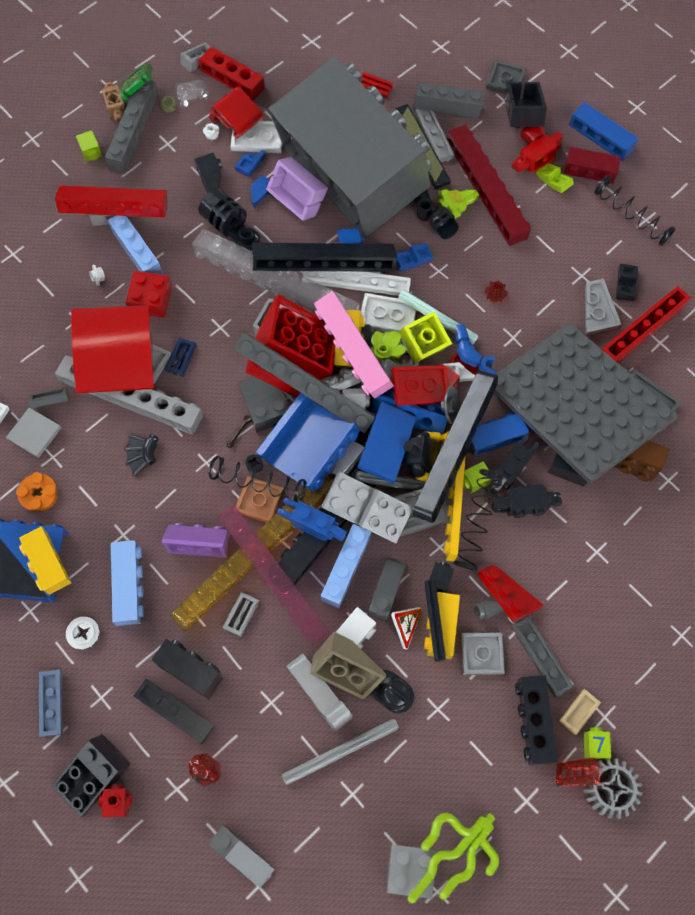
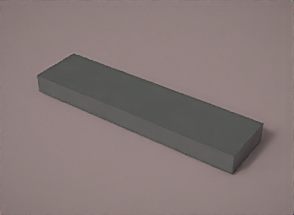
M528 615L512 624L513 631L540 675H546L547 686L553 696L556 698L573 688L574 686L531 617Z

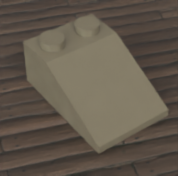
M335 631L313 655L310 674L363 700L386 678V673L352 640Z

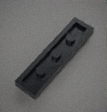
M148 679L143 681L133 695L201 744L204 743L214 728L213 724Z

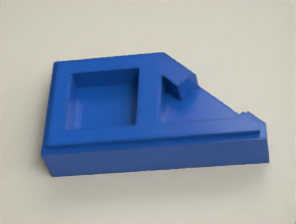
M266 151L252 155L251 153L244 154L235 165V170L250 177L265 158Z
M263 174L251 185L253 207L257 206L270 193L266 190L270 179Z

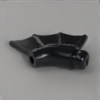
M129 434V442L124 448L127 453L125 464L129 465L132 469L133 477L139 474L147 465H152L156 462L154 452L157 447L156 443L159 441L156 435L150 434L148 439Z

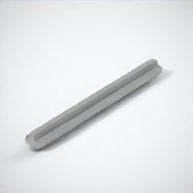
M392 719L283 773L284 783L288 785L398 730L399 726L396 720Z

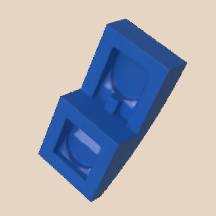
M426 243L414 245L408 251L396 253V266L399 272L408 270L432 260L434 256Z

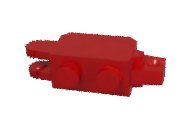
M560 132L550 136L545 134L520 150L519 157L512 162V168L518 173L525 169L529 172L540 170L556 159V151L562 147L561 140L563 135Z

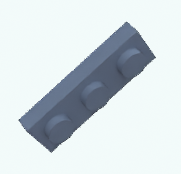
M62 671L39 672V737L63 735Z

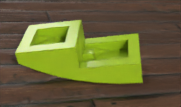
M550 163L536 171V175L543 182L560 193L574 185L573 178L561 174L560 167Z

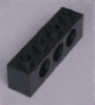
M546 675L520 677L517 680L518 683H515V692L520 697L518 714L523 720L521 736L526 742V747L523 749L525 761H528V765L557 763L558 757ZM529 693L536 696V704H531L528 701ZM531 715L538 716L540 720L538 726L531 723ZM535 736L542 739L543 745L541 748L534 745L533 740Z

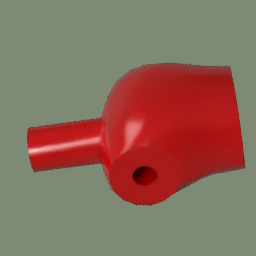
M523 127L524 129L520 131L521 139L530 144L546 134L543 127Z

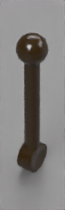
M249 415L244 417V422L233 438L226 443L228 448L234 446V441L247 423L251 422Z

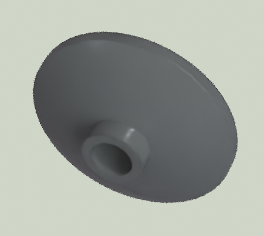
M450 386L446 391L444 400L441 402V410L445 412L448 422L453 425L461 408V402L456 387Z

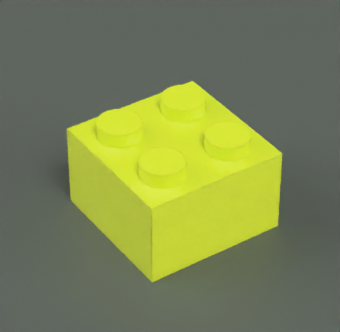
M435 311L404 326L398 331L414 364L429 358L452 344Z

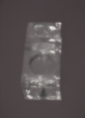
M203 80L176 84V97L181 107L187 106L188 102L205 100L210 94Z

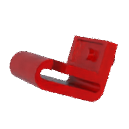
M237 86L212 105L209 119L213 123L219 119L227 129L231 127L235 131L233 136L239 139L263 120L264 115L249 96Z

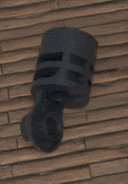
M213 189L203 197L199 205V214L223 236L231 237L238 250L249 252L252 243H259L260 235L257 231L244 225L247 218L246 210L222 189Z

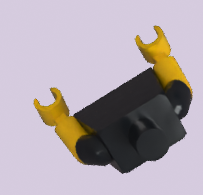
M449 431L440 435V432H423L404 443L403 449L406 451L405 463L412 470L416 479L424 482L427 481L441 450V443L439 441L441 440L444 443Z

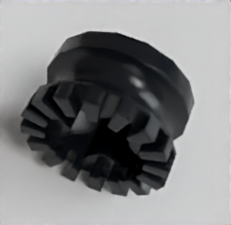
M256 454L248 456L245 462L246 468L250 473L253 471L250 462L257 460L259 464L255 465L257 467L256 473L260 472L263 468L262 458Z

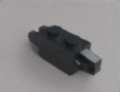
M525 435L496 470L497 473L502 474L504 477L502 480L493 479L496 482L490 491L498 494L502 487L510 488L532 458L539 444L535 442L530 447V450L526 449L524 445L528 442L529 437Z
M543 485L511 488L505 497L496 498L492 504V510L495 513L507 512L508 516H514V518H521L526 516V514L541 516L549 508L561 506L562 499L560 492H547Z

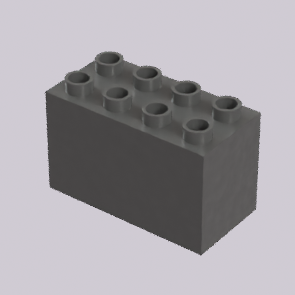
M334 56L268 108L283 148L295 161L328 187L326 195L356 228H359V232L367 238L430 187L428 171L432 169V165L426 157V153L430 148L420 133L416 132L411 136L406 131V121L398 110L393 109L388 112L382 106L384 99L377 88L370 86L366 89L360 83L362 82V76L352 63L344 66Z

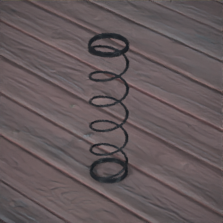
M606 176L598 184L594 194H600L601 200H605L612 197L615 193H617L613 201V209H620L629 203L625 213L626 219H632L643 211L638 221V229H644L651 225L653 222H655L650 234V238L657 239L662 236V238L658 242V245L662 246L663 244H665L668 241V239L673 235L676 228L671 226L661 235L652 238L653 230L657 222L659 221L660 216L654 219L647 226L640 228L639 224L641 218L648 206H645L636 215L627 218V211L635 196H633L629 201H627L619 208H615V200L623 186H621L609 197L602 198V192L605 190V188L611 181V177Z
M216 456L210 463L208 474L211 480H216L220 477L221 481L227 484L235 478L240 488L248 486L252 481L253 489L258 493L269 487L270 494L273 497H278L285 490L286 496L289 499L287 485L290 475L287 476L282 492L278 495H273L270 489L273 470L270 472L268 484L265 488L257 491L253 483V478L257 471L256 466L253 468L252 478L245 486H240L237 482L240 462L236 465L234 477L228 482L223 481L221 478L224 457ZM219 458V469L216 476L213 478V465L215 461ZM300 479L296 484L293 501L297 503L299 501L302 502L306 494L307 482L305 479ZM303 482V489L297 497L299 487Z
M480 469V470H479V473H480L481 475H483V476H486V477H482V478L477 479V480H476L477 484H478L481 488H483L484 490L488 491L489 493H491V494H493V495H476V496H473V497L471 498V500H472V502H473L475 505H477L478 507L482 508L483 510H485V511H487V512H489V513H470V514L466 515V518H467L472 524H474V525H476L477 527L483 529L484 531H465V532H462V533H461V536H462L466 541H468L469 543L473 544L474 546L480 548L481 550H477V549H460V550H458V552H459V551H483V549H482L480 546H478L477 544H475V543L471 542L470 540H468L467 538H465V537L463 536V534H464V533H488V531H487L485 528H483V527L479 526L478 524L474 523L473 521H471V520L468 518V516H469V515H493V513H492L491 511H489V510H487L486 508H484V507L480 506L479 504H477V503L473 500V498H475V497H499L497 494L493 493L492 491H490V490L484 488L482 485H480V484L478 483V481H479L480 479H497V480H502L503 477H504L502 474L497 473V472H494V471H491V470H487V469ZM459 554L458 556L468 563L457 560L453 562L454 565L477 571L478 569L475 564Z

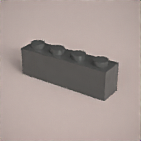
M418 82L413 109L433 110L437 113L478 119L483 107L484 92Z

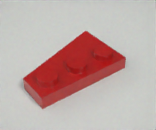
M495 564L480 570L477 574L512 622H516L544 606Z

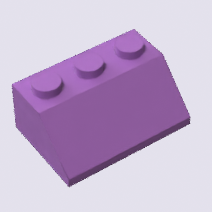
M175 523L174 525H168L162 538V544L168 553L227 558L230 535L228 530L221 526L206 528L204 525H194V527H189L183 523Z

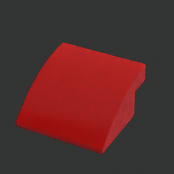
M279 294L276 295L260 325L255 339L320 381L332 374L335 355V343L333 340L336 338L333 334L329 335L326 331L324 319L320 320L317 315ZM248 359L246 373L296 398L301 393Z
M148 305L71 309L72 354L77 394L154 389L153 342Z

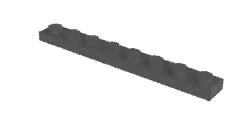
M245 331L233 348L349 424L355 423L363 433L367 431L375 419V415Z

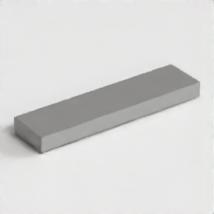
M414 109L420 126L440 162L454 159V153L434 111Z

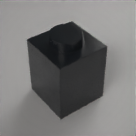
M435 562L429 580L436 581L437 592L441 593L447 592L454 572V568H451V565L445 562Z

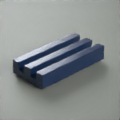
M178 338L167 364L166 372H173L175 375L179 374L181 377H184L196 349V343ZM182 343H183V344H185V345H184V347H183V349H182V352H181V354H180V356H179V359H178V361H177V364H176L175 368H173V364H174V362H175V360H176V357H177V355H178V353H179V350H180V348H181V346H182ZM190 346L189 351H188V353H187V355H186V358H185L184 363H183V365H182V367H181V370H180V366H181V364H182V361H183V359H184V357H185V354H186V352H187V350H188V347Z

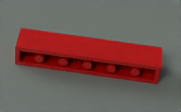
M59 185L55 196L58 213L165 218L168 208L166 190Z
M676 286L604 346L602 350L614 361L620 363L683 310L691 297L679 286Z

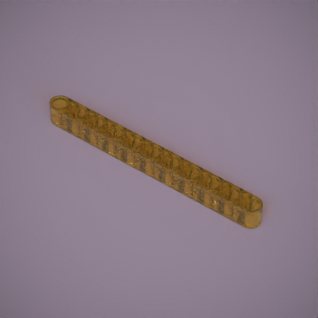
M329 473L324 479L321 488L317 489L315 493L307 489L302 502L316 508L326 498L335 480V476ZM286 505L282 508L290 513L294 511V509ZM276 513L172 612L170 617L183 631L189 630L295 527L291 525L289 520Z

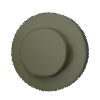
M165 96L160 102V107L164 112H173L177 108V102L173 97Z

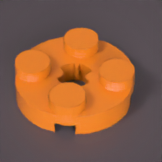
M35 472L20 483L16 494L20 504L30 512H43L50 509L57 501L58 487L48 475ZM37 489H38V490H39V489H42V490H43V491H40V492L42 493L41 496L36 495V496L33 497V494H34V491H35V490H37Z

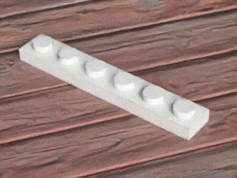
M304 271L302 283L399 296L402 290L409 292L411 278L359 271Z

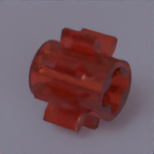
M499 280L496 282L490 281L489 287L485 289V293H487L486 299H490L494 304L498 301L503 302L504 297H507L508 293L505 290L506 284L501 283Z

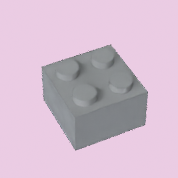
M391 844L386 892L408 896L427 873L429 861L436 854L437 850L429 849L424 851L422 848ZM434 879L420 897L433 898Z

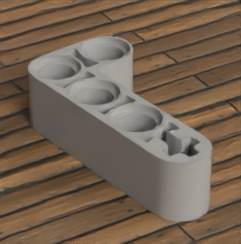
M302 653L286 667L336 732L352 719V714L344 703L338 700L324 680L310 674L312 664Z

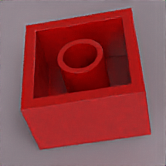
M133 271L125 301L126 305H148L150 316L165 318L172 290L169 275Z

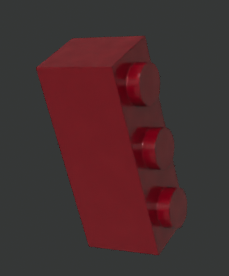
M570 146L563 174L602 181L606 176H610V183L613 184L618 174L621 157Z

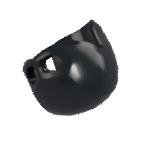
M445 206L437 208L428 217L431 229L442 239L451 238L459 229L455 215Z

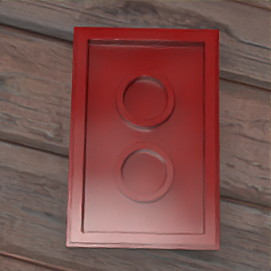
M446 365L391 368L395 406L441 404L442 400H444L449 387Z

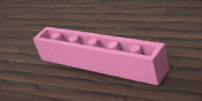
M331 291L315 302L314 305L317 308L315 311L316 315L320 320L324 319L326 325H324L329 335L333 334L336 338L333 342L339 350L342 349L345 354L342 356L348 365L352 364L354 367L352 372L357 380L361 379L364 383L361 387L365 393L377 398L394 386L336 294Z

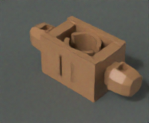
M106 82L104 85L105 89H102L106 108L110 118L120 123L125 112L123 98L120 96L118 85L114 86L112 82Z

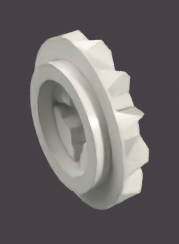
M85 616L74 619L66 630L68 643L75 649L84 650L92 647L98 641L100 633L98 624L92 618ZM79 627L84 630L88 629L86 633L87 640L82 636L78 638V635H80Z

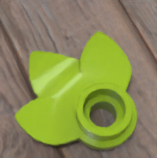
M376 331L373 334L371 344L374 346L373 354L377 360L400 357L405 353L406 348L399 345L401 339L399 332L390 331L384 335L380 331Z

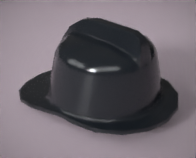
M383 670L386 673V678L370 693V696L393 713L407 711L414 702L412 687L395 673Z

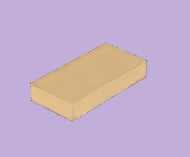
M583 689L558 722L573 735H577L601 702L587 690Z

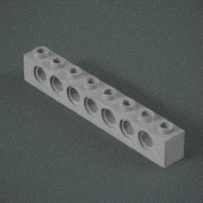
M65 355L55 375L59 382L75 388L73 357ZM147 389L89 393L191 435H194L203 417L198 405L193 403L187 404L176 396H173V398L167 396L161 390ZM128 392H134L132 395H126ZM146 398H150V401L143 402ZM162 405H168L165 409H160ZM179 412H185L182 416H177Z

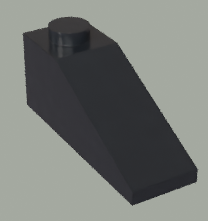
M214 152L195 158L196 170L206 192L208 193L216 188L220 189V169L223 168L220 159H216Z

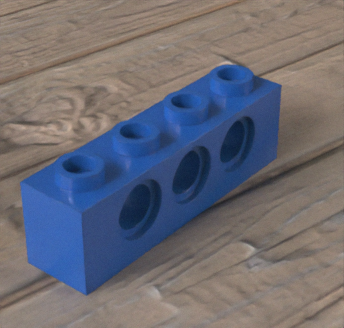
M390 388L373 400L370 411L376 414L380 403L385 402L415 416L414 428L427 432H440V435L444 432L447 418L445 412L441 410L440 404L395 406L393 388Z

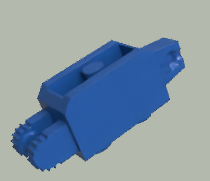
M288 498L283 500V503L294 509V511L290 513L284 509H278L277 514L289 520L291 525L322 541L331 540L332 537L343 541L346 531L338 527L339 523L335 522L334 517L301 501L297 503Z

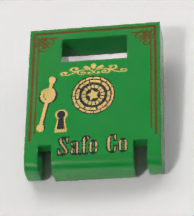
M148 61L122 81L120 96L125 101L145 84L143 78L147 82L151 80L153 67Z

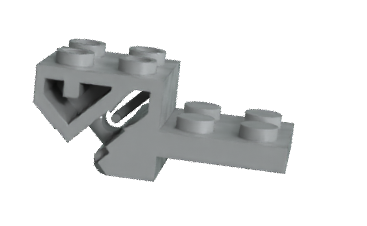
M339 471L321 506L394 543H397L413 510V507Z

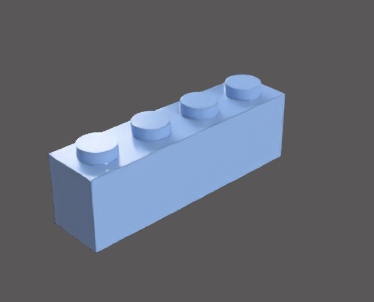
M114 216L108 219L112 233L140 272L162 274L158 260L127 216Z
M354 524L352 525L321 594L322 602L338 609L340 608L368 545L371 531Z
M135 540L111 543L112 619L116 626L141 624V617H144V607L140 602V597L144 595L143 586L140 585L143 569L142 566H139V558H142V548Z

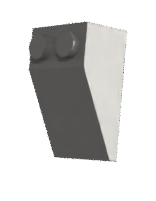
M256 377L238 383L256 433L273 427L289 409L282 390Z

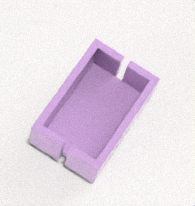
M292 157L278 160L273 171L275 176H271L266 190L302 221L315 217L321 205L319 202L323 201L328 187Z

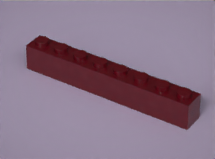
M466 124L449 130L447 141L455 158L474 189L477 190L481 201L507 244L512 246L527 240L531 230L528 221H525L521 209L517 208L513 196L509 195L504 182L499 179L496 169L491 166L488 156L483 153L480 143H477L473 132L469 130Z

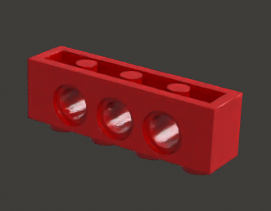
M210 47L199 59L202 72L231 89L239 86L252 101L265 89L264 76L251 70L248 66L237 62L234 58L223 54L220 50Z

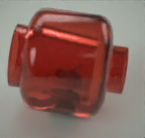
M207 753L197 754L188 765L189 776L204 787L211 783L215 784L221 776L219 772L220 763Z

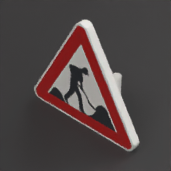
M418 607L392 613V619L403 649H408L422 613V608Z

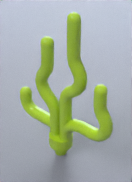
M447 812L441 813L435 818L431 833L421 845L422 850L428 851L440 835L441 826L444 822L450 823L455 831L464 836V838L455 849L451 851H438L432 856L427 873L407 897L409 903H415L433 881L439 862L457 859L466 849V869L461 873L455 874L439 893L440 899L446 900L459 883L468 881L472 877L476 866L475 855L479 846L490 857V864L486 868L485 873L488 876H492L499 866V857L495 849L486 840V837L494 829L492 823L495 817L492 814L488 813L486 817H479L470 828L464 827L453 814Z

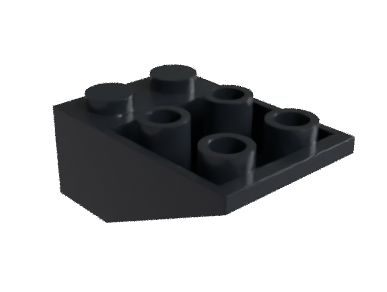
M100 734L87 741L53 784L52 788L81 818L99 800L100 794H103V789H110V785L115 784L131 763L103 734Z

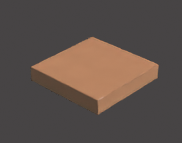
M247 477L244 486L249 483L252 477ZM253 478L254 487L257 491L263 490L268 484ZM251 481L248 486L242 489L234 513L271 525L283 493L278 497H273L270 494L269 487L258 493L253 489ZM270 484L273 495L280 494L284 489Z

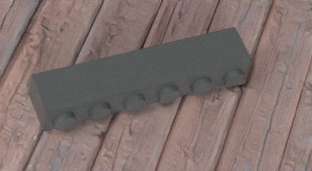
M143 78L145 84L135 91L129 100L105 156L110 171L126 174L158 98L156 82L153 80L147 82Z

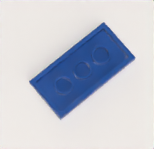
M381 402L357 468L393 484L405 453L403 449L404 443L410 438L416 417L385 402Z

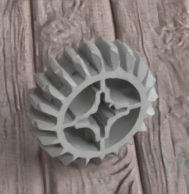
M614 758L612 763L610 759H604V763L601 760L596 761L597 766H590L593 773H585L586 777L590 778V780L583 781L584 785H589V789L583 790L585 794L590 793V797L586 801H594L591 808L593 810L599 808V815L606 813L607 818H612L614 815L616 819H621L622 814L625 817L629 816L628 809L632 812L636 810L633 803H641L636 798V796H642L643 794L641 791H637V787L642 786V783H636L635 779L639 778V775H632L631 773L634 768L631 766L626 769V762L622 761L619 764L618 758ZM611 770L606 782H598L600 775L604 771ZM618 773L625 779L627 787L620 782V775ZM613 785V787H616V789L620 790L613 792L612 789H609V787L605 786ZM597 789L604 792L607 804L601 799ZM620 794H627L625 801L615 807L618 796Z

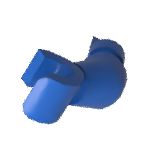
M464 324L456 325L458 334L455 336V340L458 344L457 354L461 361L474 368L478 366L477 371L497 374L494 369L487 368V366H492L496 358L487 356L482 359L483 356L474 349V346L469 341L466 326Z

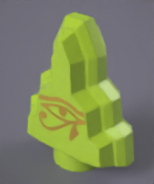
M444 189L438 191L440 200L437 204L438 208L445 206L450 209L456 219L466 210L467 205L474 203L479 194L477 190H464L460 192L456 189L451 191Z

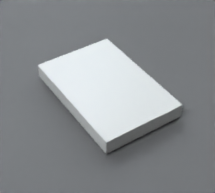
M260 121L239 139L233 136L235 131L232 130L231 151L282 152V143L274 123L271 121Z
M369 293L364 295L361 309L362 316H365V324H370L373 330L398 332L404 326L415 321L416 309L400 299Z

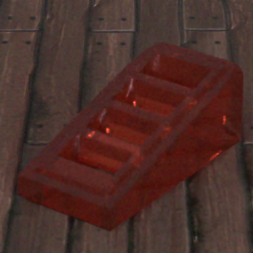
M596 758L556 764L557 786L599 785L600 764ZM571 769H574V777H570ZM578 769H581V776H578ZM562 770H566V778H562Z

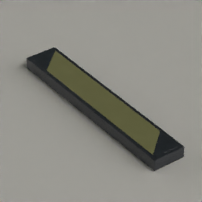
M406 104L394 108L405 119L407 124L406 131L411 136L416 132L420 133L429 145L430 150L426 153V157L432 165V169L428 171L434 189L450 184L451 180L409 105Z

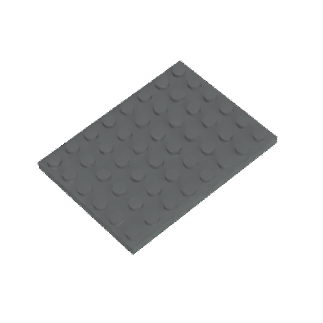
M571 323L559 329L496 374L499 379L494 393L589 484L677 420L678 414Z

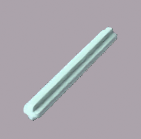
M406 290L401 291L398 297L401 301L425 316L435 311L442 326L454 334H458L456 325H459V323ZM467 329L469 341L471 344H474L478 339V335Z

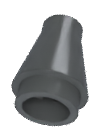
M496 600L478 601L477 604H474V613L478 620L482 619L485 621L500 612H504Z

